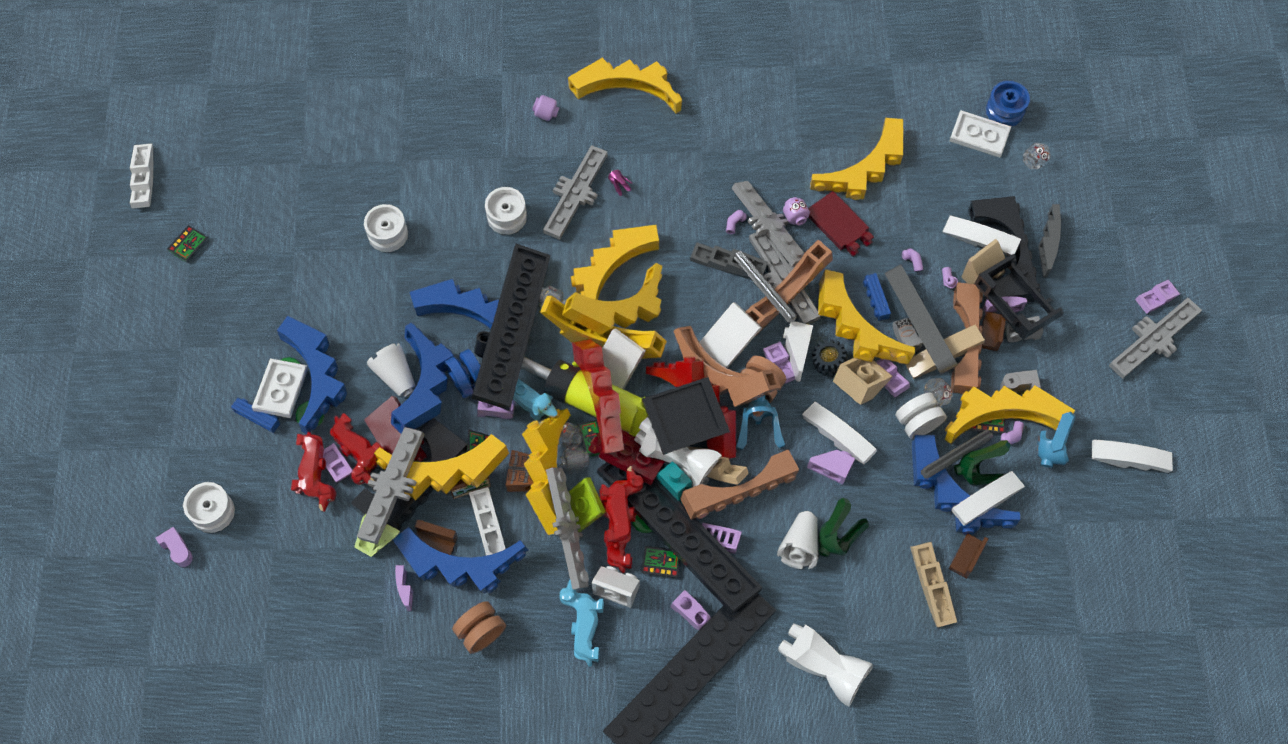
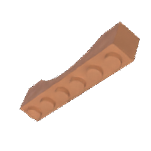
M817 240L805 252L794 269L775 288L787 304L833 260L832 251L821 241ZM766 296L746 311L762 329L780 313Z
M957 282L954 289L953 308L962 319L965 329L976 325L982 334V325H979V320L982 318V309L979 308V304L982 302L983 293L980 292L975 284ZM982 344L967 350L961 362L954 368L951 375L952 393L964 394L965 391L969 392L973 386L980 388L981 377H978V371L981 369V360L978 359V354L981 353Z
M786 450L771 456L763 471L754 479L744 484L724 488L700 484L683 491L681 501L690 519L696 517L701 519L711 511L715 510L718 512L723 510L728 504H738L748 496L755 497L763 490L775 489L780 483L785 482L787 484L796 479L799 468L790 451Z

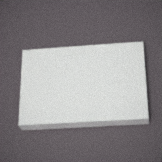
M960 110L949 141L1001 158L1011 126Z
M733 302L699 343L716 362L728 368L762 327L738 304Z
M617 329L612 330L602 348L604 366L610 369L612 384L625 389L646 350Z
M270 358L252 405L253 411L291 418L308 371V366Z

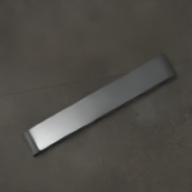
M900 264L885 272L887 279L939 373L942 374L958 365L903 266Z

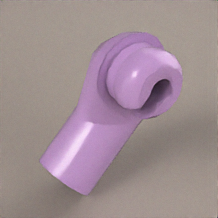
M737 210L728 217L727 234L735 233L736 223L738 221H745L747 218L746 213L742 210Z
M913 249L903 250L902 258L912 261L914 272L924 270L921 256Z
M950 267L943 268L944 286L950 289L955 288L958 279L952 276Z
M1020 421L1014 422L1013 431L1003 433L1001 441L1008 440L1010 444L1019 442L1022 437L1024 423Z

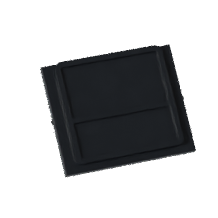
M708 377L642 398L652 425L651 427L654 430L663 455L730 432Z

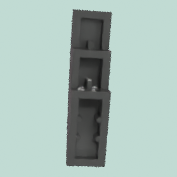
M1052 204L1048 212L1049 220H1047L1043 228L1044 237H1042L1038 245L1043 278L1048 277L1058 252L1061 233L1060 204Z
M696 242L690 261L724 272L748 276L734 259V254L739 252V250L733 248L732 251L716 245L714 248ZM744 253L763 275L768 261Z

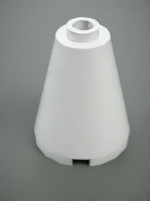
M394 343L379 350L374 360L372 357L369 358L367 365L399 397L404 396L407 398L413 393L416 385L400 343L397 346Z
M804 511L797 515L778 548V557L780 555L782 557L781 561L790 567L802 569L803 566H809L808 569L817 564L818 527L817 517L812 512Z

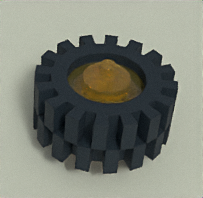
M830 339V343L827 340H824V344L819 342L818 347L815 346L814 351H812L815 370L817 369L819 374L822 372L823 376H826L827 373H829V377L833 376L832 373H837L840 364L848 361L844 345H840L839 341L834 343L833 339Z

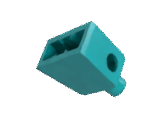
M673 461L656 476V479L683 505L681 501L682 491L693 488L691 479Z

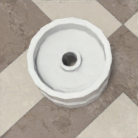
M501 187L492 191L486 198L485 210L489 226L495 232L509 235L523 228L527 220L524 197L518 190L511 187Z
M382 204L372 208L365 216L364 227L370 244L376 250L392 252L405 244L408 238V230L403 213L397 207Z
M925 393L913 398L895 414L902 425H906L904 430L910 439H913L915 435L930 433L947 419L943 409L936 407L938 402L932 393Z
M211 482L198 484L190 489L184 498L183 508L185 515L197 529L203 532L214 533L221 531L234 518V503L218 484Z

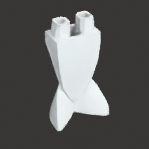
M647 417L640 424L639 428L641 431L637 433L634 439L641 445L639 452L646 457L661 459L669 463L673 461L691 479L693 487L700 484L706 485L710 480L707 478L708 474L722 455L710 449L689 450L688 447L663 455L650 420Z
M793 624L788 635L796 639V641L792 645L783 640L778 651L793 666L808 673L827 678L830 687L838 699L850 707L861 683L872 670L873 664L856 657L839 655L814 629L807 625L803 628Z

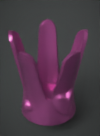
M611 170L608 179L614 185L616 192L622 196L618 183L627 191H631L625 180L631 184L633 183L625 178L620 170Z

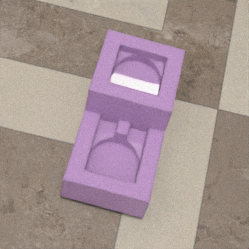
M1169 280L1155 285L1152 290L1139 295L1135 300L1145 313L1148 314L1179 296L1180 293Z
M1002 297L1014 312L1023 310L1027 303L1026 298ZM986 300L983 307L984 312H996V308L989 300Z
M781 342L764 348L763 352L766 359L776 364L786 375L787 380L785 384L795 380L789 355Z
M879 359L876 361L878 365L892 375L891 380L884 387L894 397L910 388V383L897 372V366L890 360Z
M333 443L325 448L323 458H325L326 468L335 482L338 483L351 475L352 469L336 445Z
M396 565V584L400 598L407 611H412L413 590L410 585H406L407 571L404 565Z

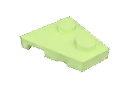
M366 514L362 518L361 525L364 521ZM386 524L378 544L360 540L357 537L355 548L372 557L394 539L400 531Z

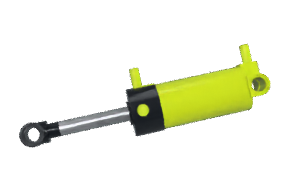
M482 331L476 336L474 353L478 357L483 358L490 332ZM526 357L523 358L522 369L546 380L544 393L562 403L569 404L596 417L588 385L575 361L570 364L564 360H559L551 370ZM612 384V389L619 394L621 429L635 437L641 431L639 428L640 424L648 417L642 398Z

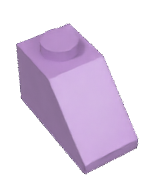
M834 450L811 457L807 468L843 485L855 458L846 451Z

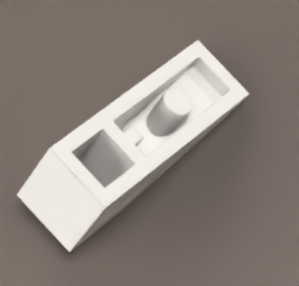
M793 321L790 323L789 328L785 327L783 338L786 339L785 348L789 355L795 379L800 382L813 325Z

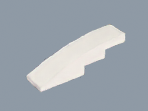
M134 145L130 164L132 173L130 205L131 208L150 207L153 186V145Z
M954 216L949 217L942 232L976 247L977 245L986 247L993 240L997 239L1003 254L1008 256L1015 254L1021 241L1020 238Z
M814 402L802 414L803 419L816 426L819 433L834 441V445L837 448L850 453L852 457L862 464H865L877 452V449L858 432L818 403Z
M1092 441V459L1122 468L1131 466L1145 471L1149 469L1165 473L1173 471L1172 452L1123 442Z
M1011 471L953 507L952 512L965 526L993 507H997L1025 486Z
M489 488L469 492L486 556L505 550Z

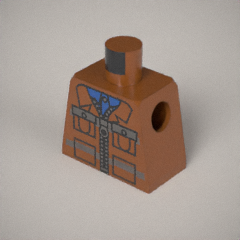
M511 450L506 480L507 492H523L531 489V485L534 482L524 466L530 454Z

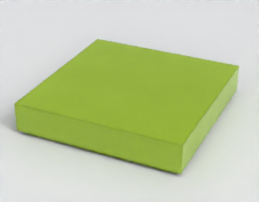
M591 477L584 478L568 491L571 496V509L575 517L579 518L576 525H580L581 529L578 532H582L606 513Z

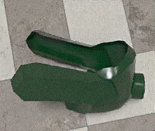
M1002 440L989 447L966 454L961 458L959 464L954 465L955 474L957 476L963 475L969 484L973 486L992 483L1006 474H980V463L985 459L1005 455L1010 450V443L1008 440Z
M847 498L838 500L829 521L821 527L818 536L820 546L818 553L828 558L830 553L844 556L854 541L869 527L868 520L862 518L841 539L837 537V530L851 511V503Z

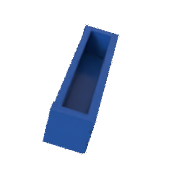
M877 274L866 275L863 285L867 289V296L870 297L871 307L874 308V316L877 317L878 321L889 319L891 311Z
M237 398L231 406L235 413L272 433L280 425L277 416L253 411L252 405L244 398L242 400Z

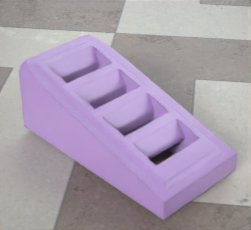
M707 523L702 524L707 530H710L712 536L714 532L718 533L716 540L728 552L736 553L741 531ZM722 534L726 535L724 542H720ZM729 537L733 538L732 544H728Z

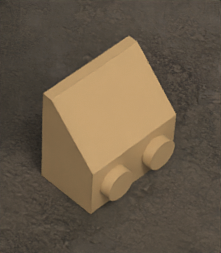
M997 239L993 240L968 260L961 277L967 283L974 284L980 273L1005 259ZM1003 270L1002 272L993 276L992 279L994 280L995 278H1001L1006 271Z
M853 358L840 364L833 382L861 405L873 399L891 380L892 375L874 360L869 362Z

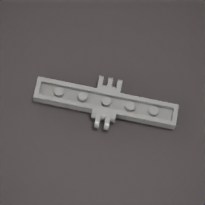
M591 145L572 180L564 176L559 178L560 182H557L553 193L561 196V199L543 229L544 234L560 240L579 205H585L586 203L589 205L594 204V199L598 195L592 192L593 189L590 186L608 156L607 151Z
M748 181L734 183L731 189L753 216L749 218L748 223L752 225V228L756 230L758 235L767 234L792 267L796 266L805 253L785 229L789 223L787 219H784L785 216L772 212Z
M753 233L749 235L750 242L760 258L768 261L766 267L770 273L763 276L766 280H769L768 282L775 289L795 266L792 267L786 262L779 249L767 234L758 235ZM804 289L789 303L801 323L810 324L820 319L817 309Z
M1187 298L1157 324L1145 316L1142 321H1139L1137 325L1132 327V330L1140 338L1109 364V367L1123 379L1154 352L1170 357L1177 350L1173 345L1172 337L1199 315L1202 310Z
M404 427L385 472L381 471L380 474H371L370 477L377 481L369 480L367 485L374 487L373 491L376 493L357 534L360 540L378 544L397 498L409 501L410 496L404 494V492L412 494L414 489L407 485L415 486L417 482L406 477L424 438L423 432Z
M562 468L546 469L557 518L555 519L556 522L552 524L553 527L558 529L554 531L555 536L559 535V538L562 540L572 590L589 587V576L585 571L583 562L584 554L579 545L580 537L583 536L582 533H578V530L581 529L580 525H576L579 518L575 517L571 509V496L566 487V475Z

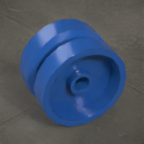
M1014 81L998 83L994 86L986 105L988 118L1011 127L1020 123L1030 102V95L1027 89Z
M470 349L459 354L461 363L455 357L444 361L454 386L463 398L472 395V384L475 386L480 368L479 362Z

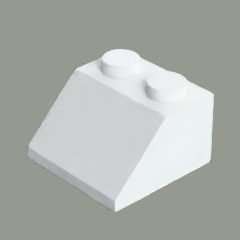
M601 566L592 581L594 595L629 608L632 607L640 586V580L635 575L630 573L624 575L611 566H607V568Z

